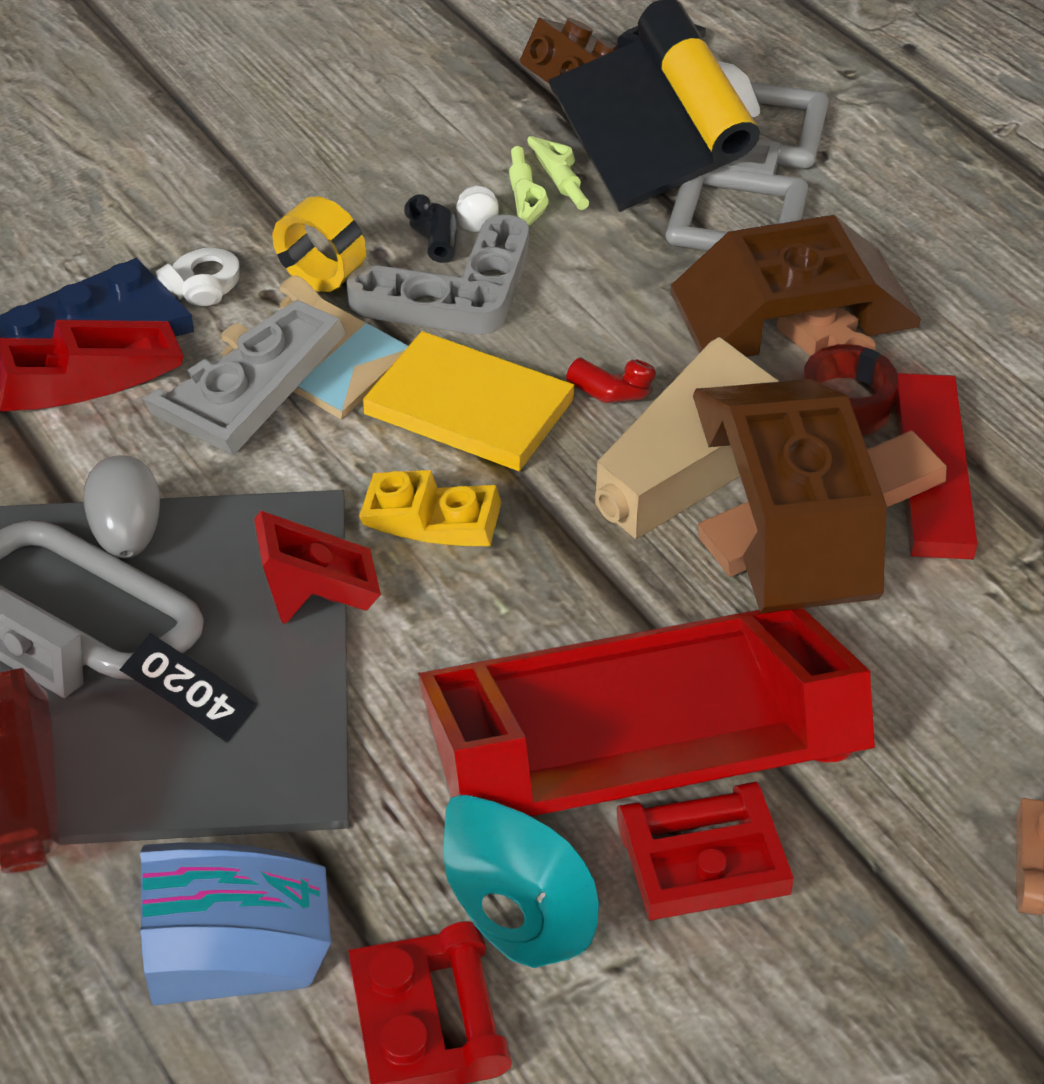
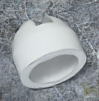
M474 185L466 188L459 195L456 204L457 223L463 229L479 232L485 220L499 215L498 201L494 193L486 186Z

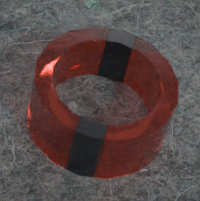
M837 344L825 347L809 357L804 366L802 380L811 379L821 384L824 381L835 378H852L865 382L875 389L877 393L872 396L849 398L862 436L875 433L887 425L893 413L898 387L897 370L888 358L873 349L851 344Z

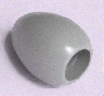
M125 455L111 456L98 462L88 474L84 486L83 505L90 529L100 546L117 558L129 559L142 553L155 533L160 512V493L153 473L137 458Z

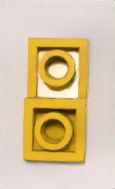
M431 470L373 473L359 517L364 526L402 538L443 545L491 546L502 501L496 485L438 488Z

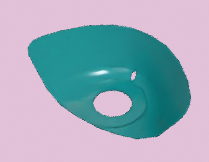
M457 795L450 798L446 806L442 852L447 881L456 898L479 931L509 960L531 968L569 960L584 952L592 944L596 933L600 904L595 880L586 863L573 846L551 827L518 810L470 795ZM546 893L541 902L536 901L539 894ZM489 894H499L513 900L524 914L523 925L519 928L510 929L494 923L483 910V898Z

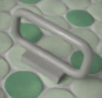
M29 520L17 522L0 529V560L21 547L41 546L47 548L174 618L177 621L176 626L159 639L179 652L185 653L200 638L204 618L199 606L185 594L60 526L45 521ZM0 585L1 662L64 699L84 685V665L115 679L134 680L119 670L134 652L127 653L114 650Z

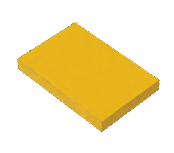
M421 331L363 398L364 414L520 472L573 402L574 384Z

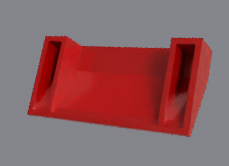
M804 608L760 613L759 610L418 673L420 688L451 798L457 795H470L494 801L531 817L812 760L825 763L838 762L847 759L852 752L875 748L870 670Z

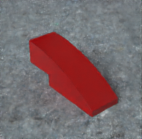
M56 320L53 338H0V412L44 409L80 403L114 394L152 380L181 366L184 355L168 321Z

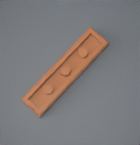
M912 430L867 449L887 505L886 508L946 482L947 466ZM745 502L698 523L699 539L729 577L747 570L743 555L758 531L749 502Z

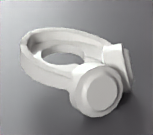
M202 248L181 256L173 266L166 264L157 270L156 274L158 276L157 279L178 301L185 298L188 303L195 306H211L219 303L222 300V296L237 284L240 278L239 260L233 253L218 248ZM207 261H216L223 265V268L213 275H194L192 271L197 264Z

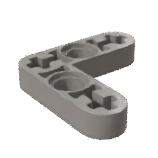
M501 214L485 220L480 228L462 277L379 265L359 267L352 271L347 278L348 305L356 315L370 319L470 334L492 333L501 328L506 320L528 258L529 226L525 220L514 215ZM503 241H506L505 249L498 247ZM498 270L505 272V274L486 276L481 274V272ZM432 296L439 299L430 303L414 301L415 298Z

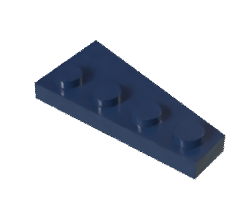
M137 258L125 263L116 264L106 271L75 284L66 285L56 292L25 305L16 306L0 315V338H53L56 320L168 321L175 337L194 332L192 314Z

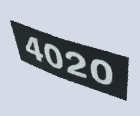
M151 633L119 669L130 678L176 706L226 743H228L257 705L217 675Z

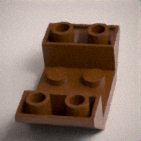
M835 215L728 231L671 284V295L699 353L711 341L720 337L744 356H756L760 354L763 321L765 319L787 317L830 308H841L848 305L854 316L859 319L858 323L867 336L919 328L921 321L920 316L880 251Z
M811 379L696 388L693 393V399L708 447L731 446L758 530L745 551L743 559L760 613L880 599L884 593L887 505L849 397Z

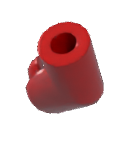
M580 357L570 365L566 374V380L574 384L576 388L603 403L639 401L646 398L653 391L651 383L655 379L656 371L651 364L639 359H632L626 363L624 374H610Z

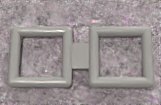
M750 82L759 104L806 110L798 146L782 145L778 141L759 139L755 147L745 156L681 184L666 231L667 242L672 246L708 251L727 233L690 227L702 185L785 197L779 223L801 220L808 193L807 182L802 178L777 175L775 173L777 165L807 169L814 164L829 104L828 96L820 91Z

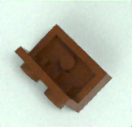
M538 18L522 53L520 62L549 83V79L615 51L620 47L602 39L596 41L591 37L593 29L578 20L567 18L565 24Z

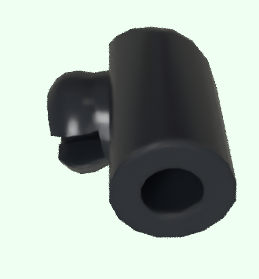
M424 194L414 195L406 202L404 207V214L410 219V226L417 233L429 239L427 253L433 261L438 263L448 262L453 258L455 251L457 220L454 214L440 204L431 203L429 197Z

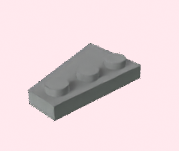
M295 300L239 336L238 348L213 364L206 358L187 370L191 376L190 379L166 394L161 388H158L142 399L150 414L234 456L346 333L340 318L302 301Z

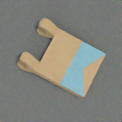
M291 276L279 286L280 292L288 295L280 302V310L295 300L302 301L340 318L346 333L293 392L342 420L363 401V398L405 351L408 345L322 299L301 277ZM236 323L222 332V341L229 343L223 349L222 357L238 348L239 336L249 331L248 328Z

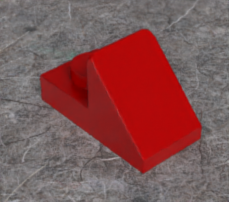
M260 511L254 518L262 566L283 624L288 623L311 594L367 611L381 596L370 548L264 511Z

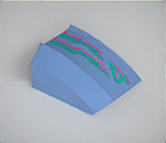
M178 842L143 846L140 851V935L144 975L152 1006L303 989L313 983L331 944L326 868L324 866L286 852L248 845Z

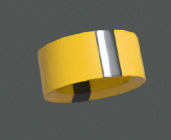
M321 196L307 197L299 202L276 222L272 232L273 246L282 265L291 276L301 277L318 292H331L340 287L352 271L363 265L367 256L366 242L358 224L341 206ZM305 224L314 227L326 237L333 246L338 262L327 258L317 250L308 237Z

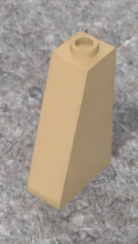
M720 337L711 341L597 461L595 505L608 521L617 523L633 538L638 539L740 477L731 446L708 447L693 399V393L696 388L779 381Z

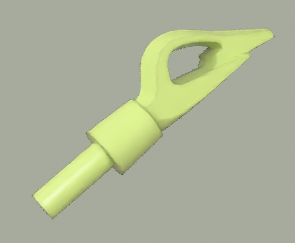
M529 136L527 139L528 145L535 151L537 159L552 178L560 193L564 196H569L579 210L586 209L589 206V200L580 189V179L572 171L575 163L572 148L564 144Z
M515 146L511 149L513 165L509 169V177L515 195L517 215L530 226L545 212L549 199L545 189L533 183L532 169L525 163L523 148Z

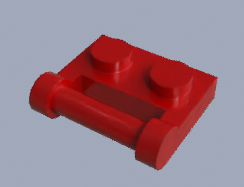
M757 782L734 785L733 793L644 809L640 802L617 806V823L623 846L627 848L649 921L791 895L794 877L764 795ZM739 821L738 825L654 840L652 838L654 835Z
M465 921L451 924L435 935L348 950L370 1084H467L499 1077L511 1068L512 1060L507 1040L497 1034L481 958L486 952L484 936L473 922ZM452 968L467 1043L463 1047L446 1050L430 972Z

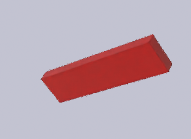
M897 373L894 393L898 434L902 435L912 430L947 466L946 482L905 499L911 557L974 560L978 543L956 376Z

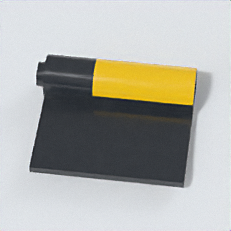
M658 0L651 3L645 9L638 20L640 40L549 79L553 93L619 212L738 160L748 154L759 140L760 130L683 5L677 0Z

